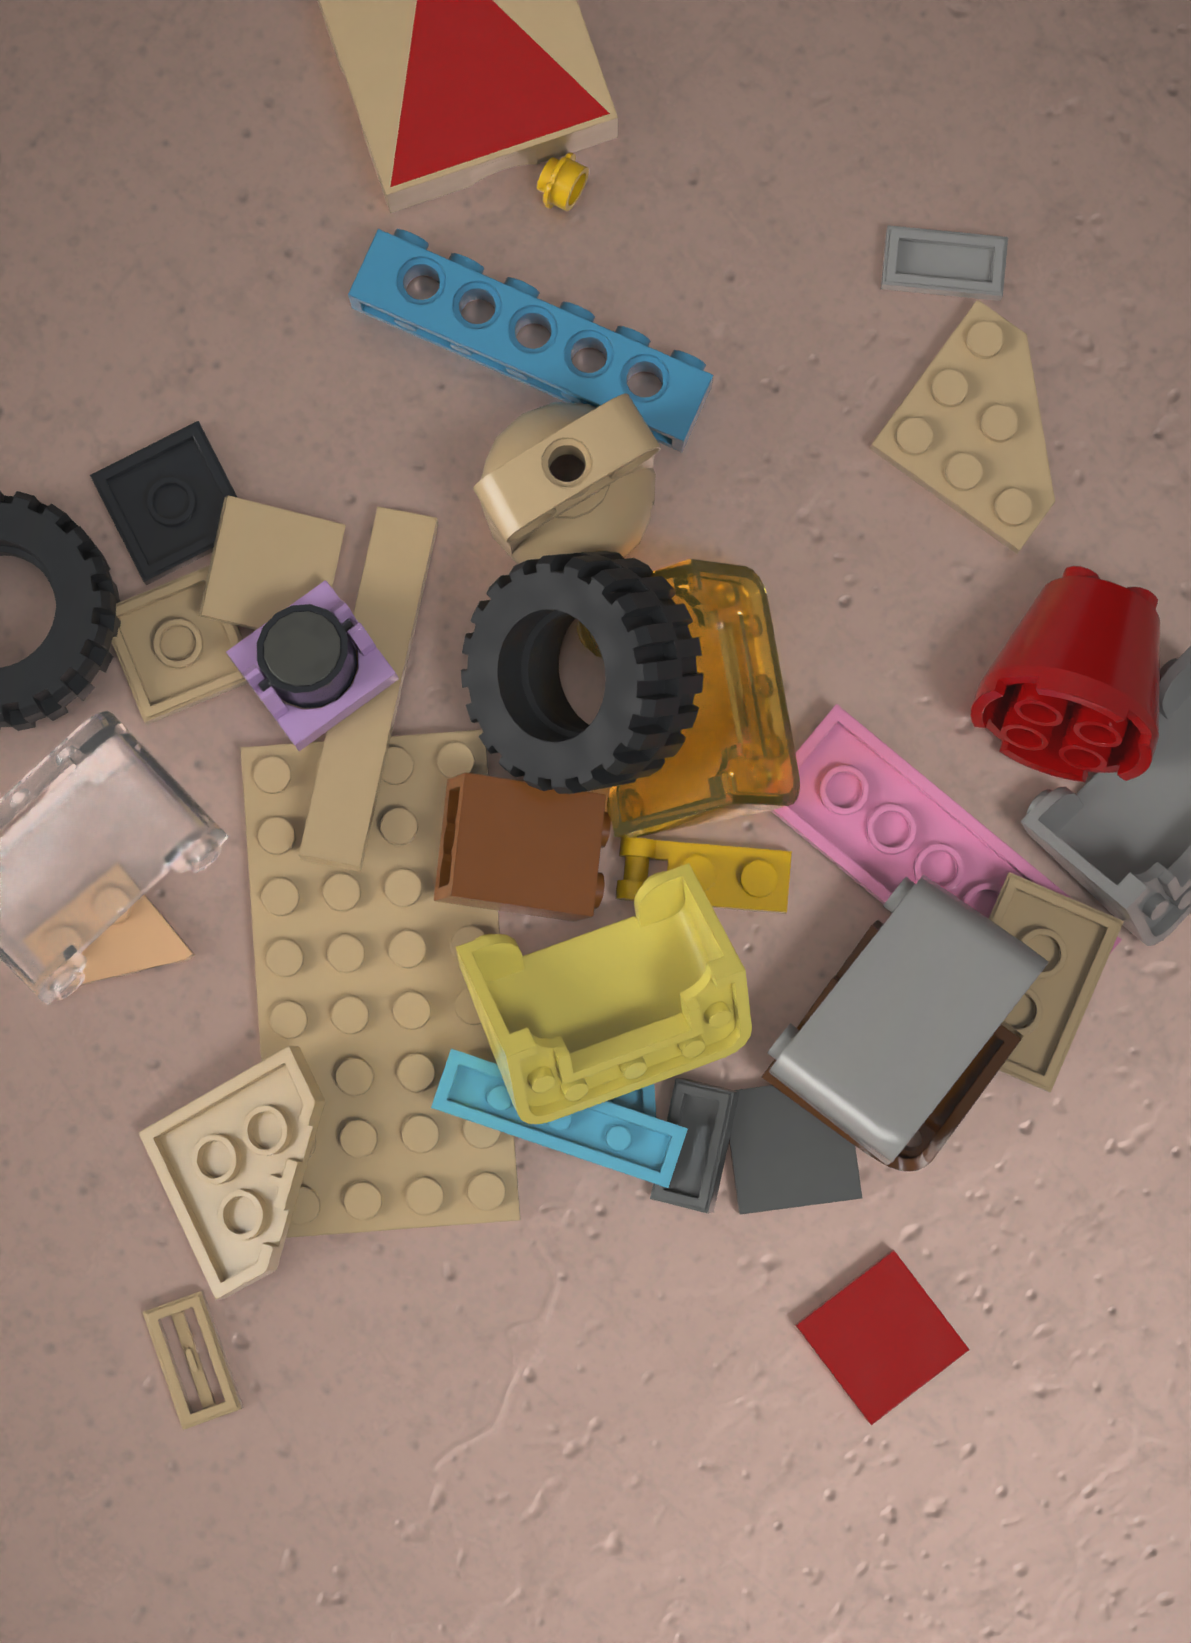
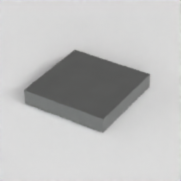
M772 1085L735 1090L739 1091V1097L729 1143L740 1215L862 1199L856 1147Z

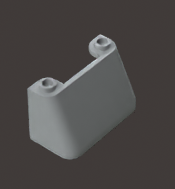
M1191 646L1178 659H1171L1160 669L1159 738L1152 763L1148 770L1128 781L1117 776L1118 772L1096 773L1077 794L1066 786L1058 787L1053 791L1051 789L1044 790L1031 802L1027 815L1021 820L1026 832L1114 917L1123 920V926L1147 946L1156 945L1163 941L1191 913Z
M925 875L916 884L908 877L903 879L883 905L892 913L802 1029L798 1030L790 1023L767 1052L777 1060L769 1070L771 1075L886 1165L892 1163L1049 963L1031 947Z

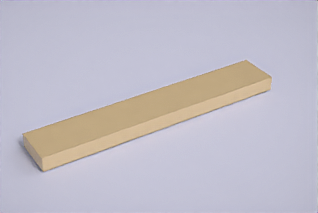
M377 507L353 615L365 628L378 650L396 672L399 680L326 732L299 851L300 860L356 871L362 870L437 532L438 520L436 517Z

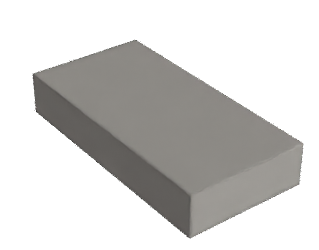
M888 225L885 238L881 289L1001 301L1004 289L1008 237Z

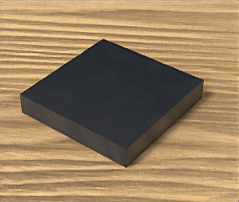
M199 421L90 475L146 585L212 553L224 498L228 495L237 497Z

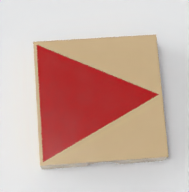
M317 0L341 71L345 74L353 97L363 135L390 214L471 187L485 177L501 170L515 166L540 164L549 161L552 157L558 158L569 152L573 153L618 138V116L577 0Z

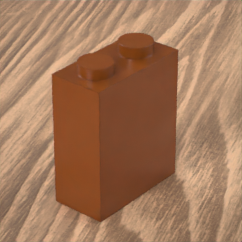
M467 772L447 779L434 901L572 922L593 917L594 909H597L601 904L605 886L604 875L602 872H598L600 850L606 846L611 830V817L609 812L605 811L606 794L587 791L575 794H558L554 789L542 791L529 786L524 781Z

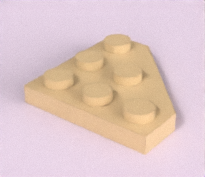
M977 299L873 441L870 449L1016 554H1018L1053 506L1055 497L1027 334Z
M288 1046L138 1132L215 1299L227 1298L276 1271L325 1104V1099L299 1046Z

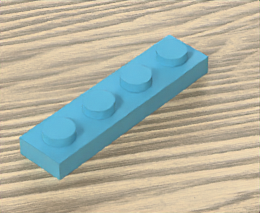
M454 1049L450 1050L431 1106L433 1109L666 1188L669 1187L688 1128L608 1101L551 1122L528 1124L520 1119L508 1094L498 1065Z

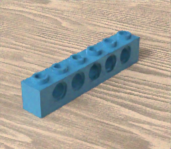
M380 229L377 230L348 293L352 309L567 403H583L599 407L611 399L627 393L658 443L683 453L712 388L713 375L704 371L706 364L703 361L679 350H673L671 356L650 348L648 347L651 342L649 338L628 327L617 326L614 332L593 323L595 316L591 312L573 303L562 302L559 308L538 299L540 292L521 280L507 277L504 283L482 274L484 271L482 265L466 256L451 253L449 259L427 250L428 242L411 232L396 229L394 235H391ZM418 276H430L440 284L436 294L425 300L414 299L406 292L410 281ZM473 300H485L495 308L492 318L482 324L469 323L461 315L465 305ZM528 324H540L551 334L550 339L545 345L535 349L524 347L518 342L516 337L520 329ZM583 348H595L603 353L606 363L600 370L594 373H584L573 365L572 358ZM650 372L659 378L662 387L655 395L644 398L633 394L627 383L636 373Z

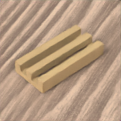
M204 1291L143 1312L183 1430L244 1408ZM192 1307L225 1402L219 1404L215 1402L184 1310ZM170 1315L203 1407L202 1410L194 1413L161 1318Z

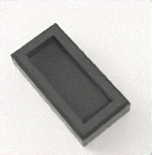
M685 1078L675 1079L667 1122L688 1128L669 1187L666 1188L653 1183L650 1199L708 1214L714 1212L739 1091Z

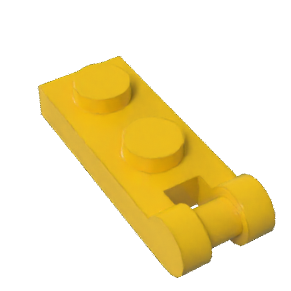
M636 837L620 838L619 856L625 857L623 880H617L616 899L635 900L637 891L648 878L649 860L668 861L667 871L689 863L712 908L787 913L792 851L661 841Z

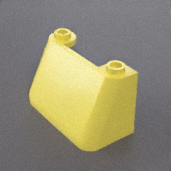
M689 863L669 871L655 873L648 877L635 895L634 907L636 915L524 956H522L515 939L505 934H485L471 942L456 947L463 977L508 1094L522 1121L528 1124H543L725 1058L737 1052L750 1038L752 1022L746 970Z

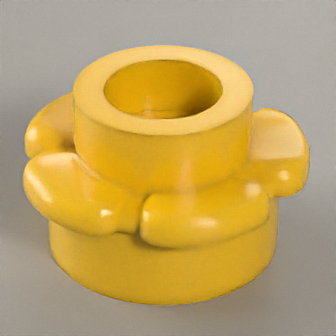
M569 152L560 160L554 157L550 158L544 166L537 183V190L544 193L543 203L545 206L551 209L555 205L565 211L571 210L585 187L589 168L576 162V155Z

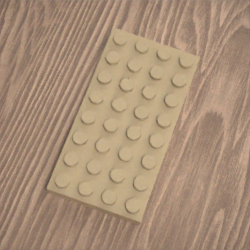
M483 730L391 736L361 871L300 860L299 857L324 741L312 742L301 751H298L294 744L240 747L261 1062L288 1046H299L325 1099L286 1238L521 1220L515 1136L431 1108L451 1049L497 1064L460 969L456 947L471 942L485 934H500L499 913L497 910L434 901L447 779L465 772L489 776L487 748L479 738Z

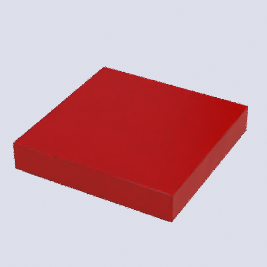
M893 1249L795 1324L871 1426L970 1350Z

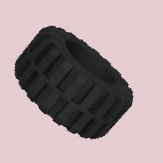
M0 491V556H15L39 568L50 582L56 601L53 624L42 644L25 659L0 668V729L1 727H13L20 731L35 728L37 720L48 717L54 721L67 714L66 706L77 697L84 701L95 689L91 684L92 680L99 670L106 673L114 657L109 652L113 637H117L118 627L120 628L121 621L116 616V603H119L120 599L117 585L112 580L109 572L111 568L102 552L81 526H78L67 513L52 503L49 506L41 503L34 495L17 491L14 496H6Z
M609 551L546 555L540 559L526 560L513 566L509 575L500 576L489 587L486 594L491 600L479 601L470 620L476 625L474 632L466 633L462 654L468 655L467 669L461 670L462 688H469L471 703L466 704V708L471 722H479L483 730L479 738L490 754H501L502 757L499 760V764L512 776H524L523 780L529 786L542 791L554 789L558 794H575L634 783L637 778L651 776L663 768L665 758L674 757L685 743L686 737L681 731L682 729L693 728L699 711V707L693 705L695 694L702 693L704 673H697L696 656H703L699 637L692 638L688 625L693 623V620L685 604H675L672 599L676 594L675 589L663 576L651 577L653 571L649 565L636 558L624 559L620 553ZM575 619L579 620L596 640L605 667L606 682L603 701L598 714L590 725L581 719L569 704L559 675L560 648L565 633Z

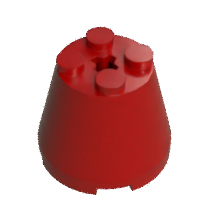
M1067 567L1062 578L1052 580L1043 587L979 683L970 714L974 727L987 728L1002 740L999 752L1024 766L1051 776L1086 782L1088 772H1118L1117 776L1128 781L1145 773L1152 763L1159 738L1160 617L1156 611L1158 604L1156 595L1141 587L1126 588L1116 583L1102 580L1097 573L1085 567Z

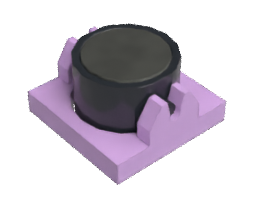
M326 580L286 609L277 612L267 623L226 651L232 662L298 751H301L399 680L396 672L378 650L365 628L357 621L347 604L341 601ZM286 703H289V704H292V705H295V706H298V707H301V708H314V709H300V708H297V707L288 705V704H286Z

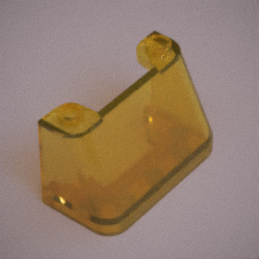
M688 559L653 571L651 577L663 576L675 589L676 594L672 598L675 604L684 603L693 620V623L689 624L688 628L692 638L699 637L703 656H696L697 673H704L702 693L695 694L693 705L698 706L699 711L693 728L682 729L681 733L686 739L674 757L665 758L663 768L651 776L637 778L634 783L611 787L607 800V811L612 821L614 837L635 838L768 812L794 804L800 792V776L768 596L760 577L753 569L746 566ZM578 620L577 633L581 643L596 657L603 659L596 640L590 631Z

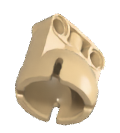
M627 393L617 396L599 407L583 403L553 402L521 414L496 437L485 460L482 478L473 487V490L481 501V507L493 539L517 564L530 559H540L546 555L598 551L620 553L625 558L640 544L651 520V510L655 503L656 474L653 469L654 455L660 451L661 446ZM561 455H574L584 463L585 470L577 480L562 482L550 473L551 463Z

